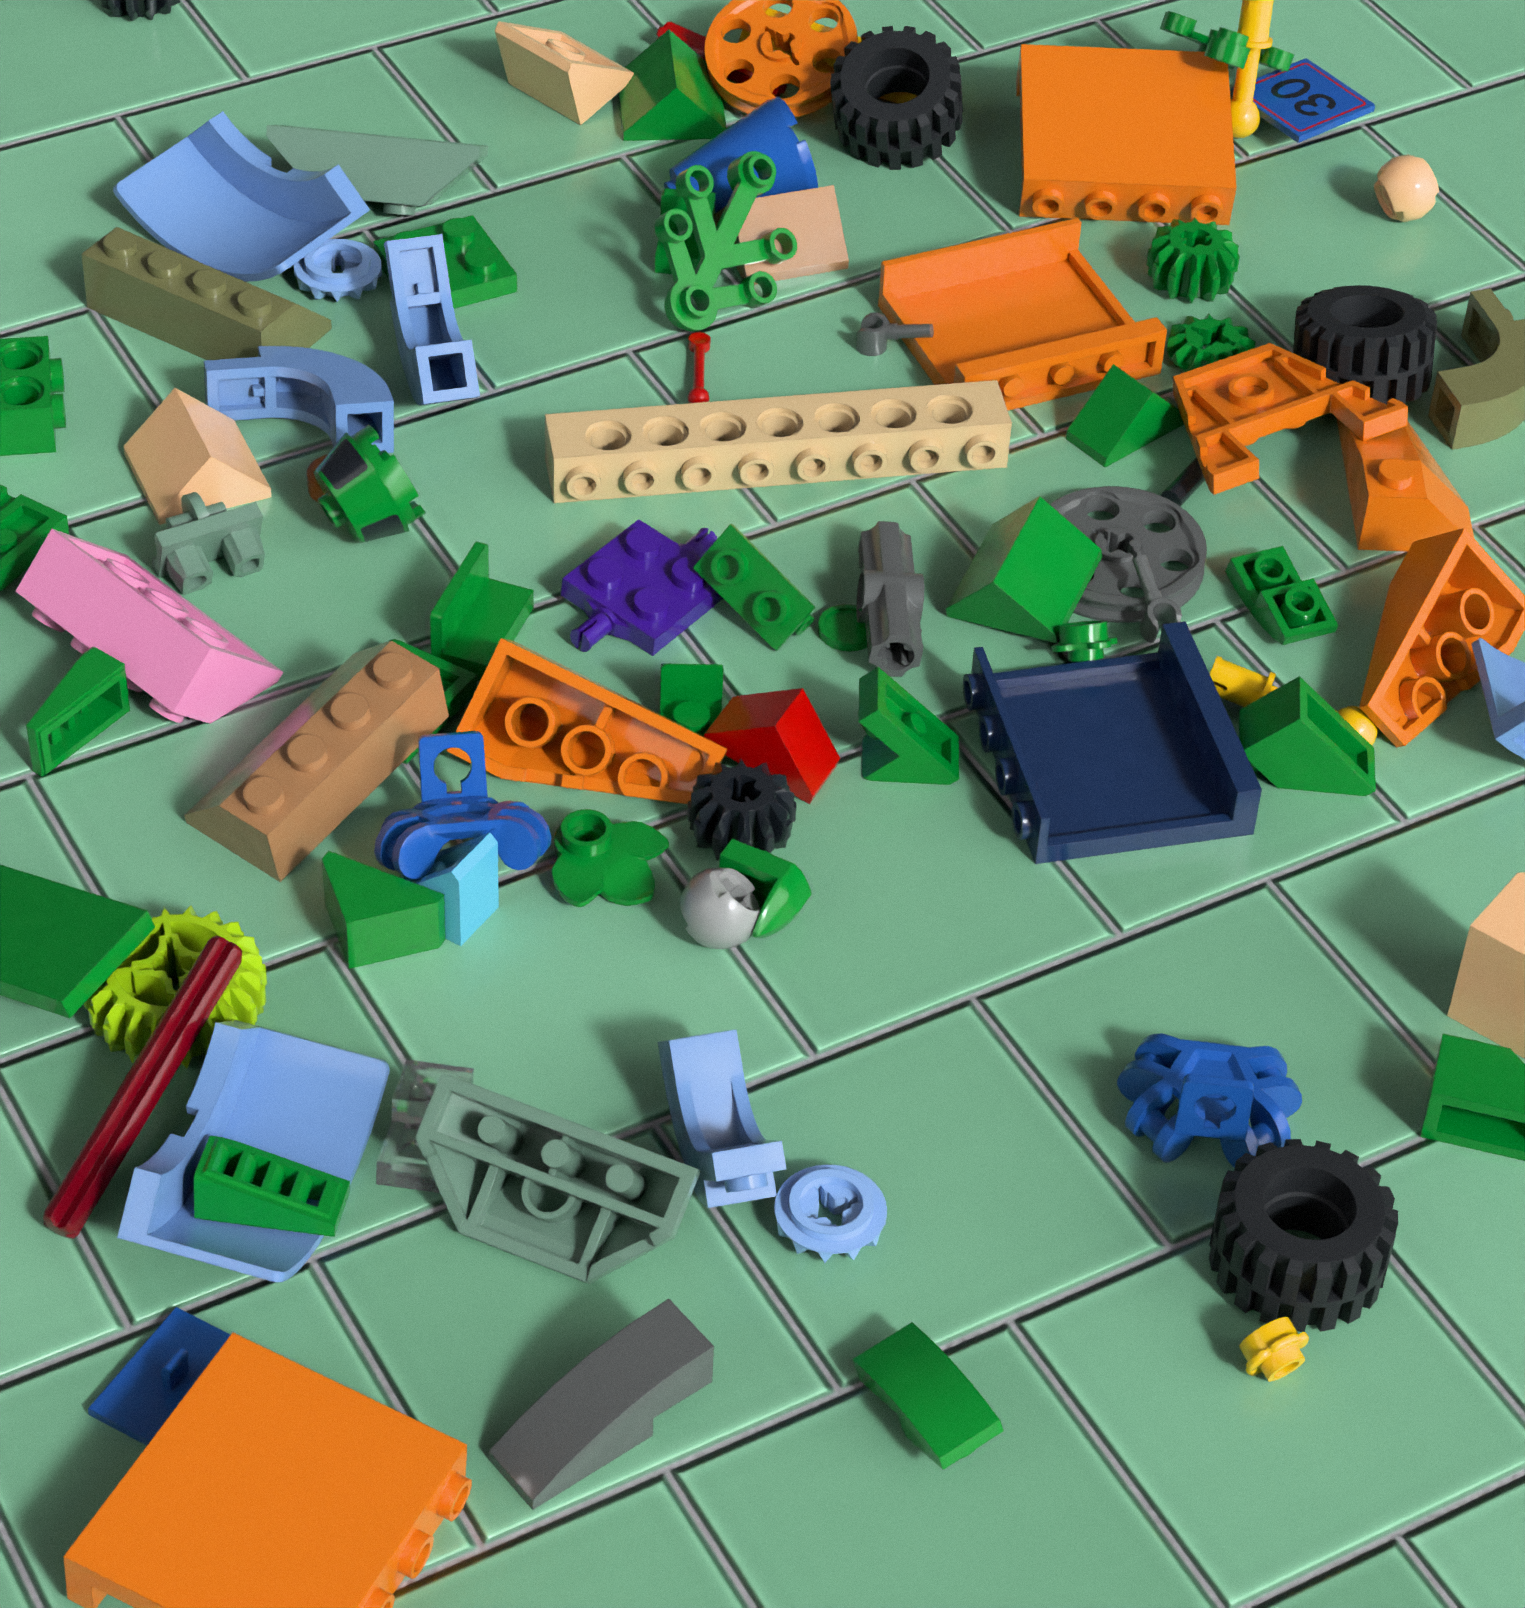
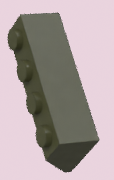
M115 227L81 254L87 308L205 360L258 357V346L310 348L332 329L331 320L119 227Z

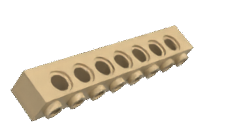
M997 380L545 414V462L554 503L1007 468L1012 422Z

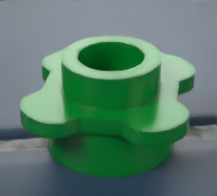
M1106 620L1072 622L1059 625L1060 642L1052 645V652L1067 651L1069 662L1098 660L1104 658L1103 648H1109L1112 644H1117L1118 642L1117 637H1108Z

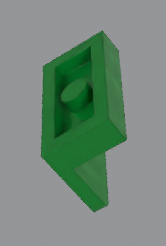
M478 541L474 543L430 614L431 654L477 674V681L481 680L500 639L504 638L514 641L534 608V590L489 578L488 544Z

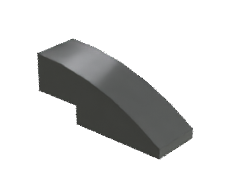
M670 1299L665 1300L627 1325L557 1381L489 1450V1461L530 1508L534 1510L652 1437L653 1418L710 1384L713 1377V1344Z

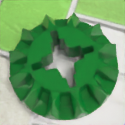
M1208 313L1204 319L1200 320L1193 316H1187L1183 324L1172 325L1166 344V351L1170 360L1177 367L1187 372L1254 349L1256 341L1249 338L1247 327L1233 326L1230 317L1217 320L1213 319Z

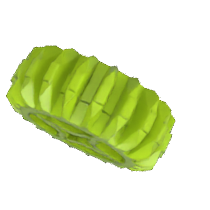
M192 905L183 914H170L166 907L163 906L160 915L151 918L155 925L154 930L84 1003V1008L88 1009L90 1025L94 1028L96 1036H104V1041L108 1043L111 1052L125 1049L126 1054H128L132 1064H134L177 993L173 989L172 983L176 982L178 989L180 988L210 938L220 936L229 942H233L242 950V962L181 1062L187 1069L192 1057L198 1055L206 1057L215 1022L238 1020L255 1025L258 1020L257 1015L264 1012V1005L266 1003V966L262 964V957L259 955V949L255 945L254 937L244 936L239 922L223 924L217 910L202 918L198 917Z

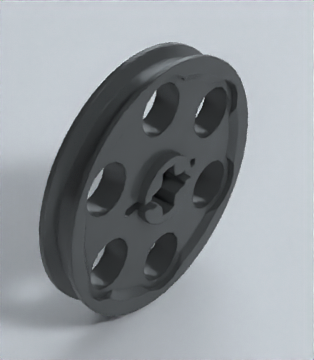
M1103 486L1072 492L1050 504L1100 547L1102 551V559L1073 613L1094 620H1106L1107 622H1141L1147 609L1144 597H1129L1120 592L1121 589L1127 587L1142 589L1132 559L1140 555L1147 556L1157 587L1161 591L1163 598L1173 600L1181 608L1199 590L1204 576L1207 555L1206 539L1195 519L1171 500L1141 489ZM1094 511H1105L1115 517L1109 520H1097L1088 516V514ZM1150 523H1160L1170 527L1172 530L1157 533L1146 529L1144 526ZM1168 561H1178L1189 568L1183 571H1171L1165 569L1160 564Z

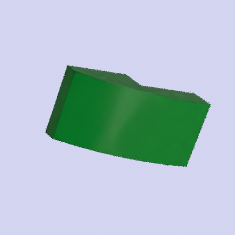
M1284 546L1230 558L1225 572L1234 589L1256 621L1281 645L1336 632L1339 625L1314 578L1304 581L1300 579Z
M913 1322L852 1359L860 1381L897 1413L905 1436L943 1470L959 1459L970 1455L976 1448L1004 1431L998 1416L968 1378Z

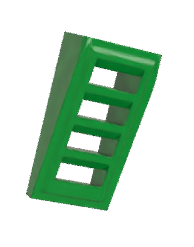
M96 647L88 649L75 662L26 725L34 773L41 777L48 774L130 711L124 663Z
M209 1136L194 1174V1218L335 1237L350 1194V1181L238 1141ZM307 1199L320 1200L317 1207L306 1203Z

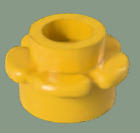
M1288 1317L1278 1318L1261 1326L1249 1334L1239 1345L1241 1352L1248 1361L1245 1365L1247 1374L1255 1376L1263 1372L1268 1382L1278 1380L1290 1374L1304 1363L1305 1357L1300 1349L1306 1346L1309 1336L1306 1332L1298 1334Z

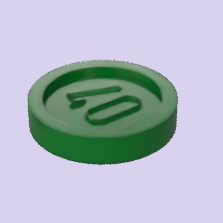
M835 605L826 609L820 615L818 635L826 645L833 649L847 652L867 648L865 623L857 622L856 605Z

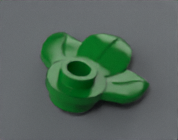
M581 809L571 812L563 819L554 835V849L559 857L552 868L554 886L566 902L576 907H583L589 904L599 894L609 902L624 906L646 903L653 899L655 893V879L647 861L662 854L669 847V841L655 828L642 822L629 821L612 824L606 815L596 810Z

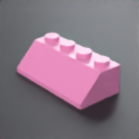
M54 529L50 530L16 589L19 595L35 606L32 612L34 618L56 631L64 632L66 630L74 636L70 645L78 652L83 654L91 647H96L124 663L127 687L136 692H142L143 690L153 697L149 706L160 715L176 723H182L185 717L211 724L276 684L283 674V671L129 556Z

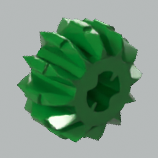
M1195 217L1191 222L1187 223L1179 219H1173L1170 226L1157 227L1155 237L1152 239L1151 248L1147 252V275L1153 278L1154 289L1160 291L1168 290L1169 299L1180 296L1187 298L1190 303L1195 298H1202L1213 302L1216 294L1221 295L1229 292L1230 285L1234 281L1235 272L1238 271L1240 259L1238 254L1239 245L1233 242L1232 232L1217 230L1216 222L1212 221L1203 224L1199 223Z

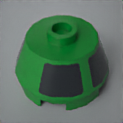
M370 425L352 436L347 432L344 433L313 472L324 493L323 496L317 499L322 510L336 529L345 525L358 543L408 532V525L426 514L421 505L412 501L419 495L394 454L390 456L386 450L380 452L375 444H371L379 439L377 431Z

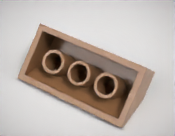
M393 641L354 653L184 815L186 823L281 882L418 748L420 736L432 734L449 717L439 668Z

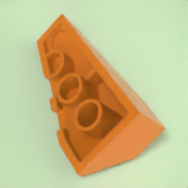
M1337 419L1358 550L1408 552L1414 541L1465 528L1474 538L1468 506L1408 420L1405 427L1362 441Z
M1465 528L1414 541L1389 585L1359 708L1396 748L1406 746L1447 710V703L1461 691L1471 689L1480 681L1472 648L1474 641L1482 638L1491 646L1509 656L1514 651L1525 630V595Z

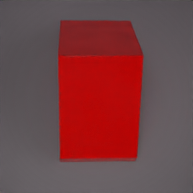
M803 688L733 696L704 735L705 738L727 748L725 756L736 762H739L740 758H742L747 767L755 768L767 762L771 775H786L790 792L808 804L815 798L840 760L834 745Z

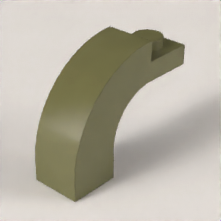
M1490 288L1470 292L1461 333L1462 338L1481 363L1437 371L1428 416L1452 450L1496 440L1510 433L1525 420V319L1514 321L1511 312L1502 305Z

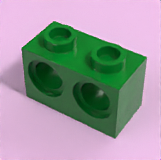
M48 336L0 339V456L56 452L55 429L66 428L65 403L62 393L65 392L62 358L51 359Z

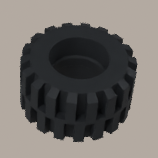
M893 26L882 27V33L874 35L872 31H868L862 34V42L859 44L851 41L844 48L845 56L837 57L834 63V73L831 74L830 79L835 130H838L839 140L843 146L850 145V153L858 160L867 156L868 165L879 168L882 162L889 163L890 170H901V164L911 163L912 168L923 165V158L928 156L934 160L942 155V145L950 147L956 140L955 131L961 129L963 122L960 65L956 56L951 57V48L944 41L936 44V35L928 31L921 35L916 34V28L904 26L903 31H893ZM892 92H908L917 95L916 98L898 104L884 103L877 100L881 96Z
M1355 285L1322 290L1314 293V296L1306 297L1301 301V306L1297 307L1293 353L1325 367L1326 378L1340 384L1354 380L1370 387V397L1387 405V401L1394 398L1405 404L1407 401H1414L1420 398L1422 393L1427 392L1430 388L1437 330L1436 314L1434 310L1428 308V304L1424 301L1413 298V295L1389 288Z
M1285 1139L1284 1147L1278 1148L1272 1142L1257 1147L1256 1156L1245 1153L1236 1160L1234 1171H1227L1222 1181L1209 1243L1211 1247L1209 1262L1211 1270L1218 1272L1216 1283L1224 1294L1235 1293L1234 1305L1244 1313L1251 1310L1260 1313L1259 1321L1265 1324L1278 1318L1288 1317L1298 1332H1305L1306 1325H1316L1321 1332L1335 1329L1338 1318L1347 1324L1360 1318L1362 1307L1370 1309L1378 1299L1380 1288H1383L1396 1237L1398 1211L1393 1209L1395 1198L1390 1187L1379 1186L1381 1175L1372 1166L1363 1168L1359 1166V1156L1348 1150L1339 1154L1330 1150L1331 1144L1316 1140L1315 1146H1307L1302 1144L1301 1139ZM1284 1230L1308 1232L1322 1240L1299 1238Z

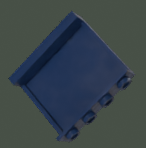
M1186 621L1162 624L1158 652L993 673L984 648H974L972 671L963 677L965 704L969 711L976 710L978 714L981 746L985 753H993L996 761L995 776L998 790L1002 796L1009 795L1013 805L1012 821L1018 840L1026 839L1035 864L1254 834L1262 788Z

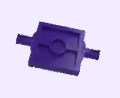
M638 519L562 578L561 596L581 608L589 618L570 632V639L577 649L581 645L580 651L587 652L606 635H613L632 642L651 656H654L723 600L711 585L693 568L718 539L715 533L710 531L708 534V528H701L685 543L678 544Z

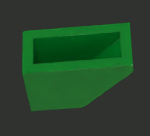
M1300 676L1239 710V740L1253 771L1259 770L1277 788L1367 796L1376 791L1374 747Z
M1443 1033L1431 1078L1420 1137L1525 1161L1524 1062L1511 1048Z

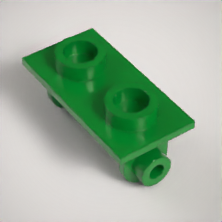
M729 524L693 567L775 651H778L793 633L797 636L802 634L814 621L810 613L815 609V606L733 524Z

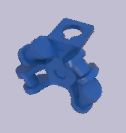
M479 731L422 735L418 739L421 803H418L412 809H401L393 812L385 818L375 840L374 854L380 865L392 871H397L410 879H419L431 870L437 854L448 841L476 838L490 832L498 842V855L504 864L511 869L525 870L532 866L548 850L552 837L549 825L542 815L529 808L523 802L503 801L499 803L495 799L488 797L484 739ZM459 748L470 757V771L460 781L461 791L447 792L446 782L439 779L434 772V761L444 749Z
M1163 1033L1151 1034L1142 1040L1134 1054L1135 1060L1126 1064L1117 1079V1086L1120 1092L1133 1102L1125 1119V1127L1136 1137L1146 1135L1154 1142L1152 1151L1164 1163H1169L1181 1156L1190 1145L1194 1136L1220 1139L1223 1153L1233 1167H1235L1236 1160L1245 1153L1256 1156L1257 1147L1272 1142L1278 1148L1284 1147L1285 1139H1291V1131L1286 1118L1293 1115L1302 1104V1094L1297 1084L1291 1078L1286 1077L1287 1064L1282 1054L1276 1048L1270 1046L1243 1047L1183 1040ZM1178 1098L1177 1114L1168 1120L1164 1115L1173 1101Z

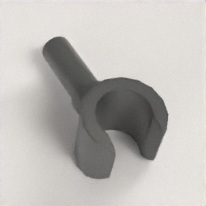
M877 312L869 313L863 318L861 329L857 332L856 349L862 355L878 356L887 350V339L933 337V324L898 325V323H889L887 317Z
M1140 555L1132 559L1147 605L1139 629L1142 637L1147 642L1154 643L1159 632L1158 621L1164 624L1180 622L1182 612L1176 602L1163 598L1161 591L1157 587L1147 556Z

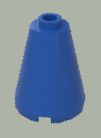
M778 96L765 101L670 168V180L664 182V189H676V178L680 172L693 165L704 166L713 177L714 187L712 192L716 193V214L727 205L733 193L727 180V170L730 163L750 151H757L769 156L776 167V177L772 188L758 197L818 188V181L806 140L799 142L796 134L790 127L798 124L786 102ZM753 167L755 175L759 178L757 171ZM690 176L692 187L699 191L697 180Z

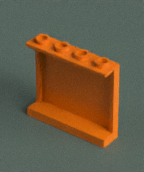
M1021 44L1016 77V96H1020L1022 192L1019 217L1079 218L1171 223L1173 219H1179L1187 223L1191 222L1195 217L1199 223L1203 224L1213 221L1216 222V225H1229L1237 186L1228 64L1204 56L1205 52Z
M1079 218L881 262L878 307L887 317L890 323H898V325L933 324L934 335L931 338L901 339L934 385L997 380L1007 410H1013L1095 390L1113 364L1136 380L1161 374L1167 329L1157 317L1135 322L1078 250L1082 223Z
M232 1332L63 1556L67 1599L84 1608H97L107 1594L134 1608H393L395 1601L393 1594L404 1577L416 1578L425 1566L433 1548V1534L443 1519L455 1520L469 1497L472 1480L466 1477L467 1444Z

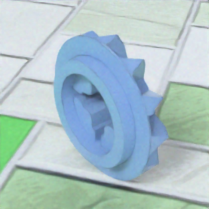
M329 239L294 264V276L297 277L299 289L312 291L315 299L331 296L338 302L344 296L360 299L362 291L376 289L377 279L382 276V265L377 252L366 244L348 239ZM336 266H341L343 273H333V271H336Z
M817 1165L798 1171L782 1184L775 1198L774 1214L777 1220L778 1235L789 1237L794 1244L797 1254L807 1250L819 1253L824 1263H826L833 1254L844 1253L854 1260L862 1247L876 1246L881 1230L886 1225L887 1205L880 1188L863 1173L840 1165ZM819 1200L823 1207H828L833 1215L842 1214L841 1226L833 1225L827 1217L818 1218Z

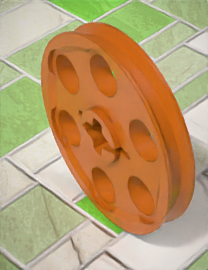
M732 0L714 18L706 35L705 58L708 74L719 96L733 108L746 114L765 101L775 98L772 92L779 85L793 84L799 88V91L792 97L781 99L786 102L795 117L807 115L832 102L830 79L834 71L828 73L820 72L814 68L815 65L823 59H837L838 56H845L844 48L851 41L858 43L857 29L850 12L839 0ZM775 4H786L792 8L787 15L779 18L768 16L765 13L769 7ZM821 18H830L837 22L836 27L827 32L815 31L811 28V25ZM733 29H744L750 33L745 40L738 43H730L723 39L724 35ZM771 39L774 41V45L777 48L780 47L783 51H789L791 49L792 61L790 60V56L787 53L784 54L781 50H776L773 52ZM737 69H746L753 73L752 77L743 83H732L726 79L732 71Z

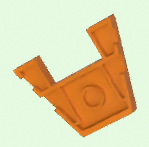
M1272 343L1173 376L1174 399L1209 491L1213 495L1259 479V459L1245 446L1255 443L1260 437L1283 429L1299 428L1305 425L1308 420L1328 413H1332L1362 441L1407 426L1408 406L1403 402L1391 398L1387 401L1386 405L1370 397V387L1354 380L1340 384L1326 378L1325 367Z

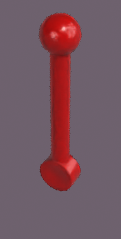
M703 332L692 333L689 335L688 348L694 353L693 389L688 393L687 399L689 403L709 402L710 399L708 391L704 388L705 353L710 350L711 338Z

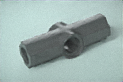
M878 521L873 528L862 531L858 545L860 576L856 597V617L858 623H865L868 662L876 665L889 676L902 677L906 671L919 667L921 663L923 644L920 621L924 603L923 574L915 573L911 536L905 534L896 522Z

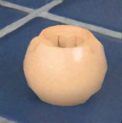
M1407 154L1394 157L1381 166L1377 173L1378 180L1374 184V191L1381 208L1389 218L1401 222H1409L1420 219L1431 211L1435 205V196L1439 192V187L1432 169L1423 158Z

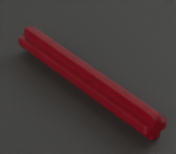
M213 936L204 946L43 1213L44 1225L54 1233L68 1239H73L79 1235L241 964L242 950L233 942H229L220 936Z

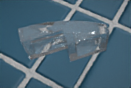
M406 1060L392 1097V1121L377 1159L376 1184L440 1193L428 1162L423 1157L415 1140V1136L441 1072L473 1084L474 1068Z

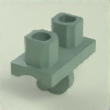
M197 492L188 493L181 498L183 513L166 518L168 529L155 533L157 555L152 558L155 572L158 578L170 575L184 595L202 590L212 583L213 571L209 562L226 558L233 575L239 577L259 572L263 568L265 553L260 538L263 515L256 502L227 511L222 501L205 506Z

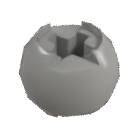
M708 868L694 875L680 897V909L688 923L685 929L698 943L711 949L735 948L746 942L753 934L761 910L757 899L752 893L755 887L743 874L731 868Z

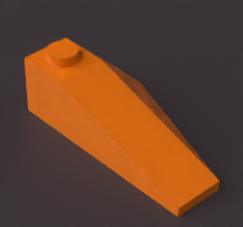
M504 638L500 639L456 732L479 731L482 734L486 771L501 779L688 804V801H691V793H693V786L696 784L697 776L712 773L715 763H721L728 750L584 675L513 640ZM459 748L447 749V752L471 763L470 757L465 751Z

